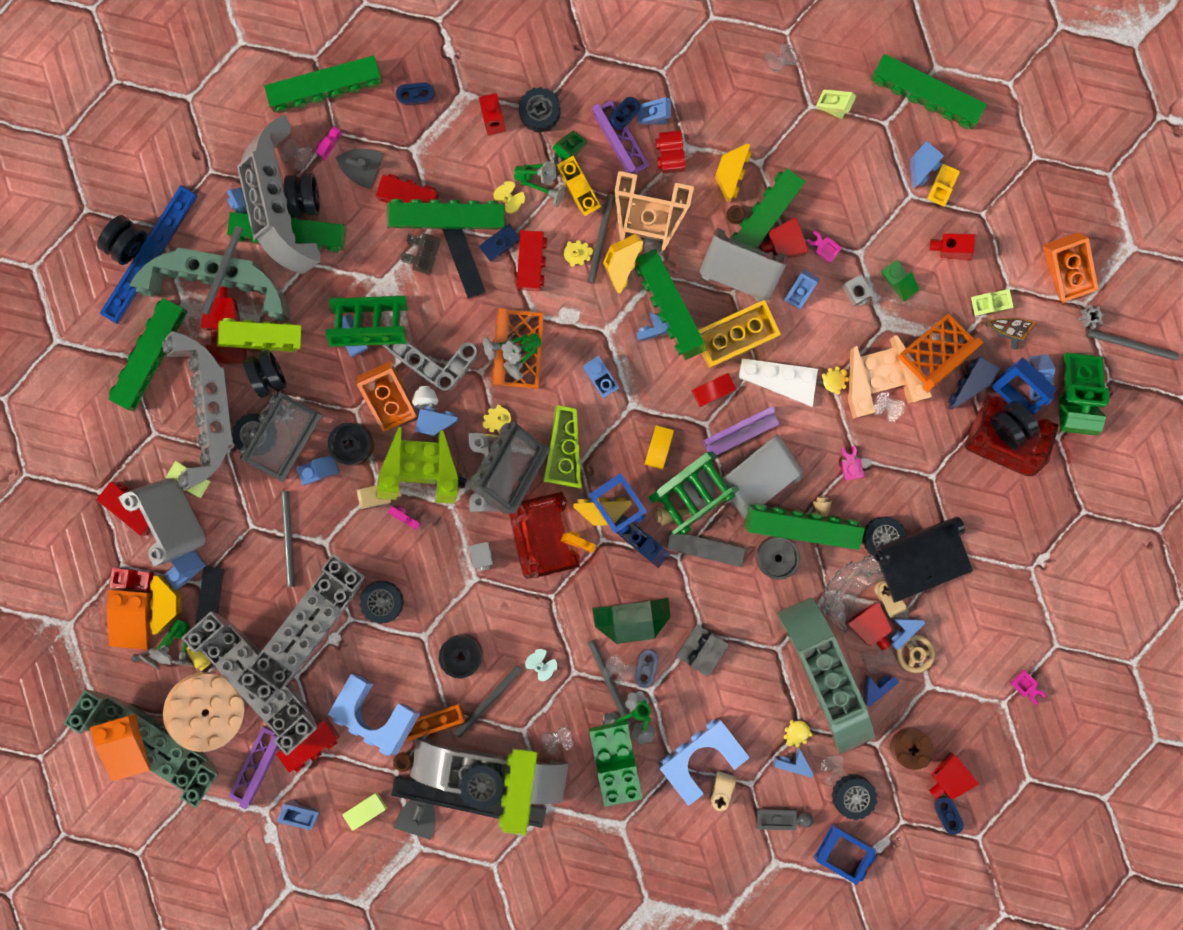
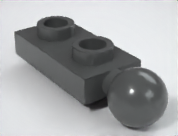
M757 808V829L796 830V824L803 828H808L813 824V816L808 812H803L797 816L796 809Z

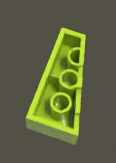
M223 318V321L218 323L217 346L259 350L270 349L271 351L296 352L300 349L301 325L290 323L275 324L274 322L255 323L254 320L235 322V319Z
M557 405L554 410L548 447L551 449L546 456L542 482L582 488L577 409Z
M513 749V754L509 753L507 766H511L510 774H506L504 786H508L507 795L503 794L502 807H505L504 815H500L499 827L502 828L503 833L527 836L537 752Z

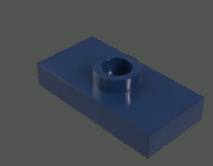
M508 224L479 245V248L488 260L492 262L519 242L520 237L511 225Z

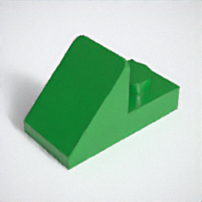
M573 130L556 142L552 149L564 161L571 156L575 158L588 142Z
M897 259L880 272L903 302L919 290L913 273L908 274Z

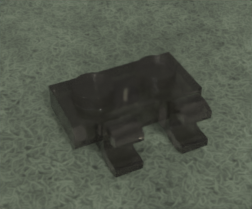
M425 233L422 234L421 238L408 234L407 244L418 246L416 256L402 253L401 262L412 264L413 271L431 276L442 239Z

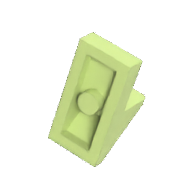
M824 89L816 107L838 118H843L845 113H849L856 95L853 92Z

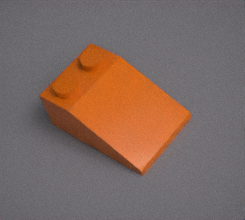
M1077 232L1043 244L1046 263L1062 303L1099 290L1090 242L1087 236Z
M392 361L357 376L356 384L382 432L417 417Z
M125 589L108 590L106 611L109 646L148 650L150 619L152 618L150 601L153 599V592Z
M136 714L90 727L94 746L111 781L151 770Z

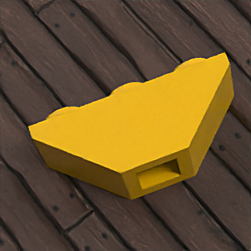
M745 144L722 155L715 180L726 202L730 203L732 197L736 198L739 191V187L736 186L738 180L742 181L745 169H742L744 162L748 163L752 153L748 151L750 144Z
M574 156L556 165L568 192L584 216L601 207Z
M637 234L611 245L603 262L613 287L620 294L623 288L627 286L630 271H633L635 268L637 255L643 249V240Z
M618 497L613 502H608V498H598V501L613 523L631 506V501H627V497ZM578 499L577 503H573L574 508L592 525H608L595 504L589 503V499Z
M163 575L153 576L150 584L151 591H153V599L150 601V609L153 610L152 618L150 619L152 634L162 633L181 615L182 594L178 590H174Z

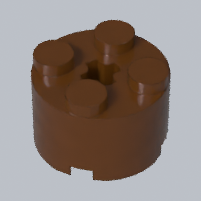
M906 727L901 729L892 737L890 742V751L893 757L907 769L918 770L925 768L933 758L934 747L931 739L916 728ZM915 746V749L910 752L909 748Z

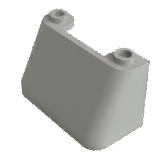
M716 228L699 270L701 277L708 281H717L754 296V299L759 302L763 300L769 301L785 269L788 256L781 253L778 256H773V252L766 253L736 241L731 235L727 238L728 236L724 235L726 231Z
M469 433V446L474 452L482 453L486 457L491 450V444L499 435ZM511 444L487 485L488 488L507 502L511 499L509 497L511 493ZM477 493L470 497L469 512H501Z
M776 434L722 479L729 489L736 486L740 489L735 493L736 496L730 500V503L743 519H746L749 505H755L756 503L765 504L792 481L796 483L804 477L802 474L804 470L781 437Z
M166 478L119 496L126 510L134 511L140 508L157 543L150 547L148 552L154 567L169 563L204 545L206 541L205 534L179 483L174 478Z

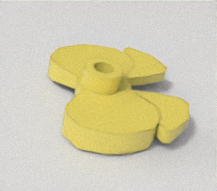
M507 181L504 182L505 185H501L495 190L493 196L496 201H502L505 204L506 213L512 214L519 210L521 203L524 204L525 195L523 192H520L512 197L510 193L515 188V183Z

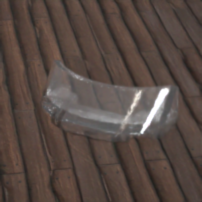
M869 555L864 556L863 560L856 563L851 561L837 571L826 586L823 595V613L844 633L847 631L848 613L856 598L869 586L885 579L875 557Z

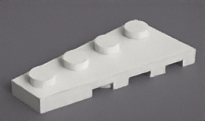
M741 359L739 378L813 407L818 369Z

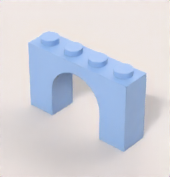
M351 674L328 715L333 718L332 721L336 724L348 727L350 733L362 736L364 738L363 741L367 744L379 747V751L384 755L398 754L420 713L405 703H398L388 722L382 728L377 730L370 728L362 718L361 709L373 683L359 674Z
M720 718L717 720L712 719L706 724L707 728L705 730L694 733L690 737L691 741L687 744H680L672 756L667 755L660 761V770L688 806L704 794L688 772V761L694 751L702 747L715 748L723 754L734 770L750 758Z

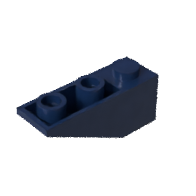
M978 357L975 360L972 359L966 368L968 370L966 376H962L957 384L959 386L957 392L953 393L948 400V403H950L948 409L956 408L990 386L1000 367L982 357Z
M623 514L615 523V526L627 520L628 517ZM634 522L628 524L629 529L622 534L616 532L657 568L670 555L663 546Z

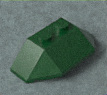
M668 597L592 608L595 627L616 644L655 639L671 617Z

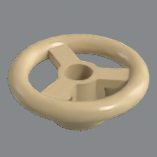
M913 635L896 653L901 667L911 673H921L927 670L935 658V650L932 643L921 635ZM918 640L923 642L928 647V650L914 647L911 641ZM905 645L910 650L908 664L905 663L902 656ZM918 651L919 656L915 658L914 652ZM926 656H929L927 662L923 666L914 667L915 662H923Z

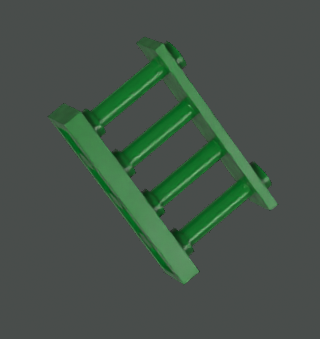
M406 296L329 298L331 312L335 313L334 328L326 329L329 347L406 344L404 326H400L401 311H408ZM393 311L392 326L381 327V312ZM362 312H374L373 327H361ZM343 313H355L353 328H342Z
M713 451L703 454L648 497L652 503H663L678 525L672 531L673 535L680 533L684 535L689 532L691 525L722 502L732 500L736 496L735 493L740 490L738 486L729 489L713 466V461L718 458ZM702 469L708 471L723 493L715 500L698 477V472ZM688 480L693 482L708 504L700 511L684 489L683 484ZM673 491L679 494L693 515L685 522L669 500V494Z

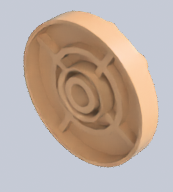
M211 672L195 673L179 681L169 692L163 708L164 725L171 738L180 746L195 752H208L227 744L238 732L244 717L242 696L225 677ZM204 709L209 711L206 716H202Z

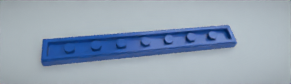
M182 185L179 186L102 308L101 315L116 324L119 323L138 293L135 292V288L130 286L131 281L145 264L162 255L198 195Z

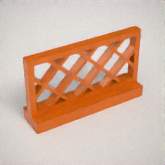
M499 308L496 317L495 343L508 341V336L512 332L518 338L521 337L516 329L524 323L531 331L527 334L528 336L535 333V330L538 329V336L542 344L544 313ZM509 315H517L522 322L514 328L509 323ZM530 317H539L538 326L534 329L526 322ZM541 346L533 354L536 358V363L532 367L526 362L523 363L528 370L522 375L524 376L530 371L535 377L534 384H527L522 378L520 381L523 384L516 383L518 380H515L513 383L505 382L507 371H505L503 364L507 360L503 357L501 347L499 350L494 351L492 386L539 388Z
M948 313L897 357L925 384L922 388L928 393L969 358L984 342L979 337L974 339ZM945 321L952 326V330L944 329ZM932 332L940 333V340H932ZM944 334L953 335V342L945 341ZM957 336H962L967 343H958ZM919 343L928 344V351L920 350ZM932 344L941 345V352H933ZM945 346L953 347L954 354L945 353ZM907 353L916 354V361H910L905 355ZM920 355H927L929 363L920 362ZM933 356L941 357L942 364H933ZM921 367L929 368L930 375L926 377L921 372Z

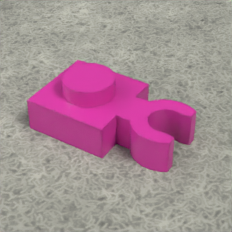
M333 126L329 135L325 136L316 145L315 153L324 161L335 147V142L342 135L339 129Z
M814 231L812 235L816 237V241L813 242L808 239L806 243L811 247H817L818 249L814 253L830 264L842 247L828 236L825 240H822L820 233Z
M855 446L851 447L852 453L850 455L846 453L845 448L841 449L842 456L846 458V461L841 462L844 481L864 477L861 458L855 459L857 453Z
M400 505L397 508L391 506L388 511L389 514L413 529L418 530L421 523L406 514L408 510Z
M1022 670L1010 682L1023 697L1029 695V699L1033 704H1039L1035 700L1037 694L1043 698L1046 697L1044 692L1035 689L1038 683L1025 670Z

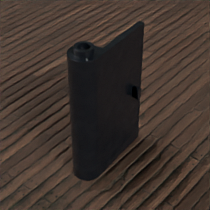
M959 517L950 518L876 548L874 556L881 567L894 603L973 571L960 535L965 533V526Z

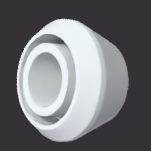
M421 386L419 390L415 391L412 404L419 409L433 408L439 400L433 389H430L429 386Z

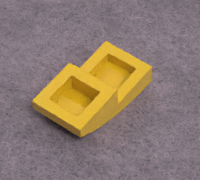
M941 164L927 200L945 207L960 171Z
M655 426L644 465L663 470L674 430Z

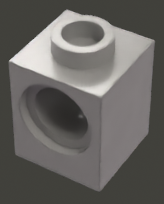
M862 274L842 286L852 306L858 304L860 307L870 301L868 298L873 295ZM854 288H860L862 296H856Z
M485 542L469 546L473 568H479V571L490 569V565L494 564L490 543Z

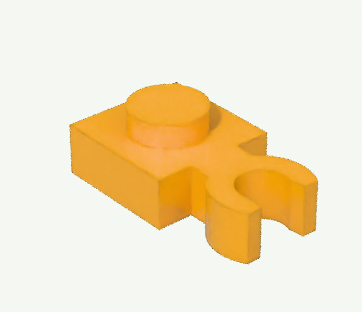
M570 531V533L563 534L562 542L576 548H581L589 553L595 551L597 545L580 538L581 535L579 533Z

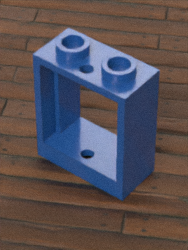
M1023 357L999 375L991 386L1008 403L1011 401L1019 402L1032 415L1041 409V405H1048L1054 399L1052 395L1056 391V388ZM1017 375L1041 396L1032 404L1008 383Z
M621 473L589 494V497L614 534L616 532L622 534L629 529L628 524L633 521L637 524L646 518L644 515L647 512ZM622 483L640 511L618 526H615L597 498Z
M832 823L815 853L814 859L826 868L858 885L859 881L862 882L864 880L868 865L874 862L876 850ZM840 836L867 851L854 875L827 861Z

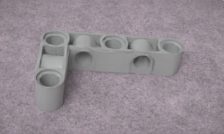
M407 341L406 344L382 345L392 355L444 392H450L455 388L478 357V350L475 345L464 343L445 367L442 368ZM473 348L474 354L471 357H466L464 355L465 349ZM414 355H419V363L411 364V358ZM444 378H449L451 380L450 386L442 387L441 381Z

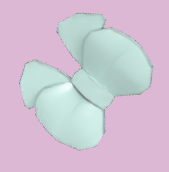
M536 649L535 653L528 656L525 662L527 669H534L538 672V679L540 681L548 680L554 670H557L556 659H552L546 664L542 662L547 653L544 649Z

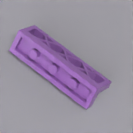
M611 100L602 106L599 104L593 106L592 114L626 173L637 174L649 167L628 127L626 126L623 129L622 136L616 135L609 119L605 116L603 112L609 107H611L612 111L616 109L613 101ZM623 140L631 142L633 145L631 152L625 150L622 145ZM632 156L640 158L643 165L635 168L631 161Z
M774 407L767 408L703 440L702 442L707 452L713 451L718 455L779 425L774 414Z
M265 726L262 727L228 796L240 802L239 807L245 810L251 805L279 748L274 742L278 736L273 730ZM264 733L273 736L267 746H264L262 741ZM262 750L263 757L256 764L253 756L255 752ZM254 768L255 774L252 780L247 781L245 776L246 770ZM245 785L246 792L243 798L236 795L237 788Z

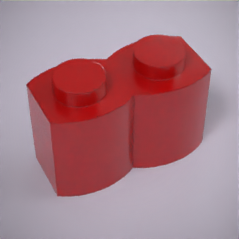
M682 130L660 132L658 138H655L656 150H660V157H657L658 169H662V174L685 171Z

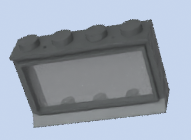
M278 391L277 394L273 393L268 402L270 404L268 410H263L261 413L258 427H253L249 434L251 439L248 444H243L239 454H241L240 459L283 482L322 415Z
M510 422L501 427L498 438L491 444L488 456L482 460V466L479 472L473 476V482L469 487L503 514L516 513L551 449L541 444L520 427L517 422Z

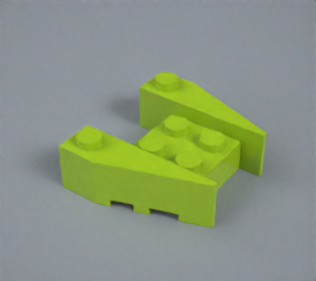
M399 427L379 473L377 499L396 500L399 493V482L436 484L435 503L455 504L458 497V476L444 431L440 430L437 443L401 440L402 427Z

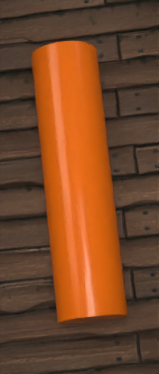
M457 704L418 717L404 743L466 723L461 705Z

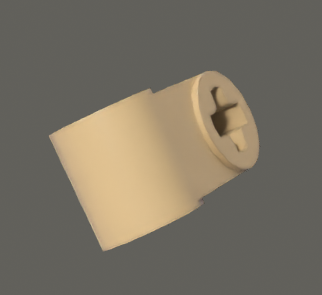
M879 581L875 585L874 590L887 617L891 619L906 611L907 608L903 600L896 603L893 602L889 589L886 590L887 594L882 593L883 587L888 586L886 581Z
M717 771L711 795V804L715 810L724 811L728 808L735 787L736 776ZM722 797L725 802L720 803V806H718L715 800Z

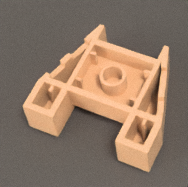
M619 171L615 186V201L620 241L625 239L626 234H637L640 237L663 241L660 253H664L689 210L694 186L675 183L671 201L634 194L637 175Z
M898 336L890 339L892 348L862 357H860L857 346L850 350L848 403L853 419L875 413L871 394L903 386L908 404L931 397L930 391L927 393L922 388L925 384L897 357L906 349ZM909 353L905 355L910 361H914Z

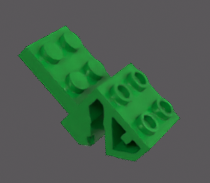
M1066 352L1063 355L1065 390L1058 396L1060 431L1098 436L1103 431L1106 415L1098 407H1105L1109 404V388H1105L1103 357Z
M627 721L589 728L604 807L643 799Z

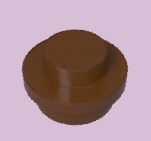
M739 205L731 206L726 213L727 220L732 224L742 223L746 215L745 210Z
M406 752L398 753L393 760L394 767L400 772L408 771L413 764L411 755Z

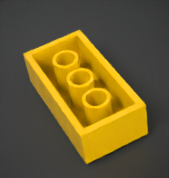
M765 300L698 330L705 342L706 351L702 352V355L709 369L772 341L781 335Z

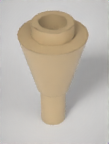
M818 496L817 500H813L815 512L822 514L823 517H828L832 500H828L826 496Z
M658 507V511L655 512L657 523L663 526L674 521L666 508ZM676 509L681 517L691 516L689 509Z

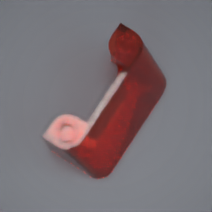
M988 394L982 402L966 439L965 448L976 455L1019 474L1029 477L1035 476L1050 461L1059 425L1048 419L1037 421L1040 434L1032 440L1026 439V445L1015 451L998 437L991 426L990 417L999 411L1003 412L1001 410L1003 403L998 397Z
M563 492L522 500L516 513L509 514L522 574L526 579L542 577L580 567L579 554L574 549H569L567 543L561 541L563 534H565L561 512L567 506V500Z

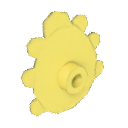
M577 240L576 243L568 241L564 249V257L572 267L575 264L583 265L584 260L589 261V255L593 253L592 248H588V243L582 245L580 240Z
M838 366L835 367V370L829 368L827 374H822L825 388L839 395L840 390L846 388L845 382L849 381V378L846 377L848 374L847 370H840Z
M497 405L495 409H489V415H484L483 417L486 420L483 422V427L486 429L490 428L489 431L491 433L495 429L499 432L504 424L510 423V413L507 409L502 408L501 405Z
M791 720V725L785 728L787 734L784 735V739L787 740V745L792 747L795 744L796 747H799L801 742L806 744L807 738L813 735L810 727L803 721Z

